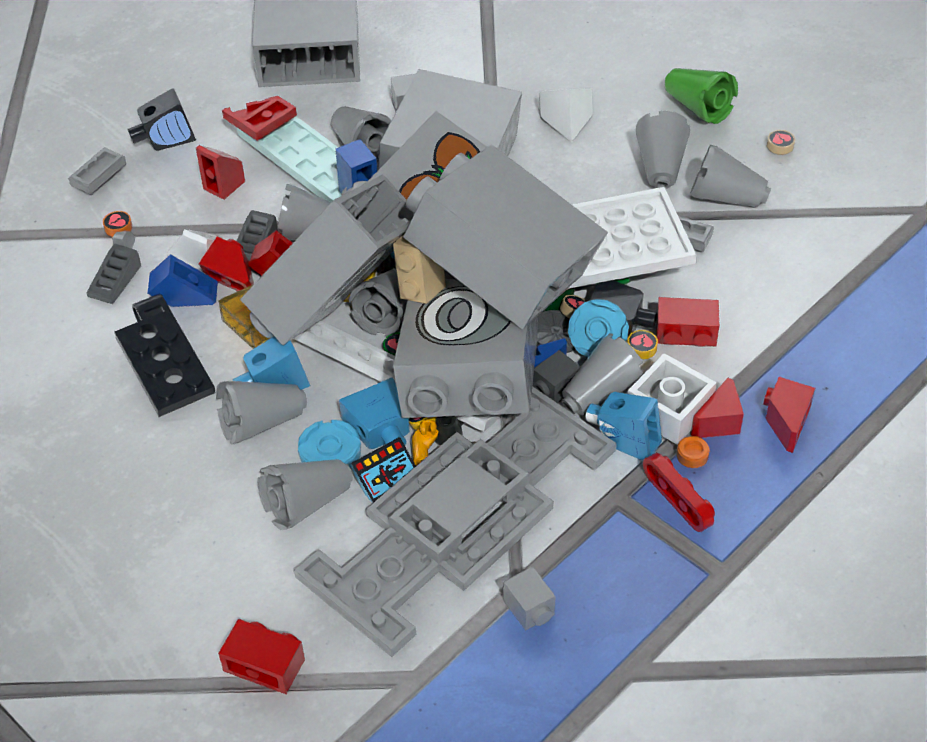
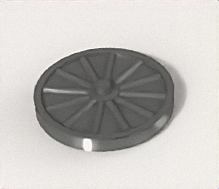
M559 310L543 311L537 316L538 335L536 346L565 338L567 341V353L575 350L568 334L570 318L566 317Z

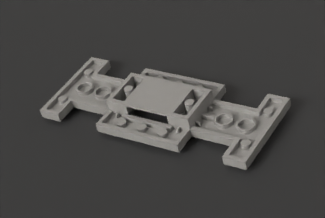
M532 386L530 413L515 414L518 417L487 443L479 439L473 444L456 432L367 508V516L386 531L343 568L318 549L294 570L295 578L393 657L416 636V627L396 612L399 607L438 572L463 591L466 590L553 509L554 501L534 487L543 477L570 453L596 470L616 451V443ZM498 502L505 504L462 543V535Z

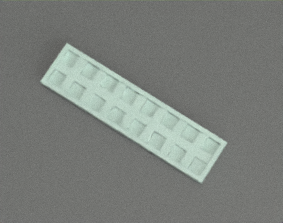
M295 116L258 141L237 128V134L318 197L332 202L341 196L338 185L335 148L338 147Z

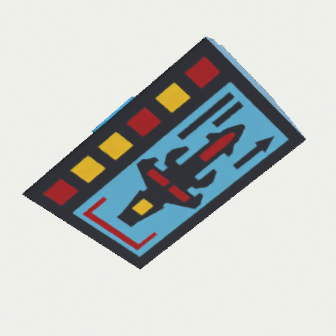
M400 437L351 463L359 485L372 503L416 467Z

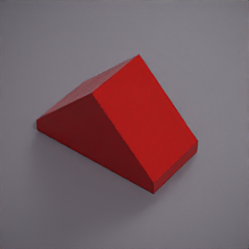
M728 377L694 415L691 436L707 438L740 434L744 413L733 379Z

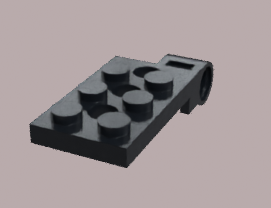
M159 293L132 304V310L137 322L114 331L115 338L158 417L216 393L213 382L163 296ZM146 331H154L157 333L152 338H144L141 336ZM164 352L169 354V357L165 360L158 361L154 359V356L158 353ZM171 375H179L182 377V379L177 383H169L166 381V379Z

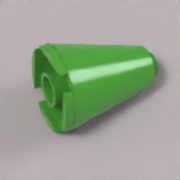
M675 68L665 78L666 91L707 123L718 124L726 119L734 107L731 105L733 96H738V82L735 76L724 71Z

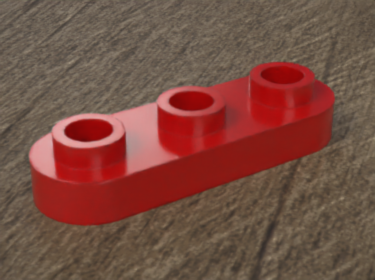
M654 453L643 460V469L647 478L695 531L702 532L713 526L715 517L713 506L709 501L703 500L694 490L692 483L676 471L667 456Z

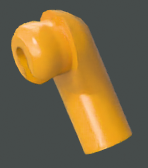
M431 419L423 420L412 436V457L416 466L428 457V450L438 437L439 431L437 430L436 422Z

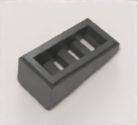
M254 210L250 211L237 238V242L243 246V251L253 253L255 248L253 244L257 245L276 230L278 231L276 217L272 214ZM245 254L247 259L250 261L252 255Z
M114 244L108 251L87 291V297L113 304L141 267L138 251ZM106 286L111 288V290L103 289L102 287Z

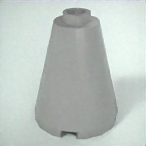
M346 106L338 108L332 116L331 124L344 145L361 139L376 157L377 162H379L380 142L392 120L386 115Z
M659 111V115L650 117L649 113L640 118L636 125V137L648 182L655 188L664 187L668 189L676 183L689 138L690 126L687 124V119L676 112Z
M710 144L690 195L700 199L758 207L760 202L766 203L771 188L767 187L768 181L718 146Z
M286 184L285 190L291 192L290 195L285 194V197H283L277 229L283 230L280 234L288 240H296L331 202L294 185Z
M396 268L360 283L352 290L349 296V303L352 301L353 311L351 314L354 320L368 333L373 335L382 333L388 336L401 327L408 300L400 298Z
M609 333L600 341L562 391L564 397L562 403L568 411L582 416L586 414L590 404L602 406L610 393L619 392L627 394L628 390L644 374L639 367L643 361L624 339L618 337L614 340L612 339L613 334Z
M222 381L217 385L216 399L222 398V408L217 409L223 434L226 440L231 439V444L244 441L302 415L303 408L307 406L304 390H300L295 384Z
M340 459L269 465L260 470L264 472V476L258 477V489L265 511H272L277 518L271 522L280 530H287L350 488L353 475L348 464L343 463Z

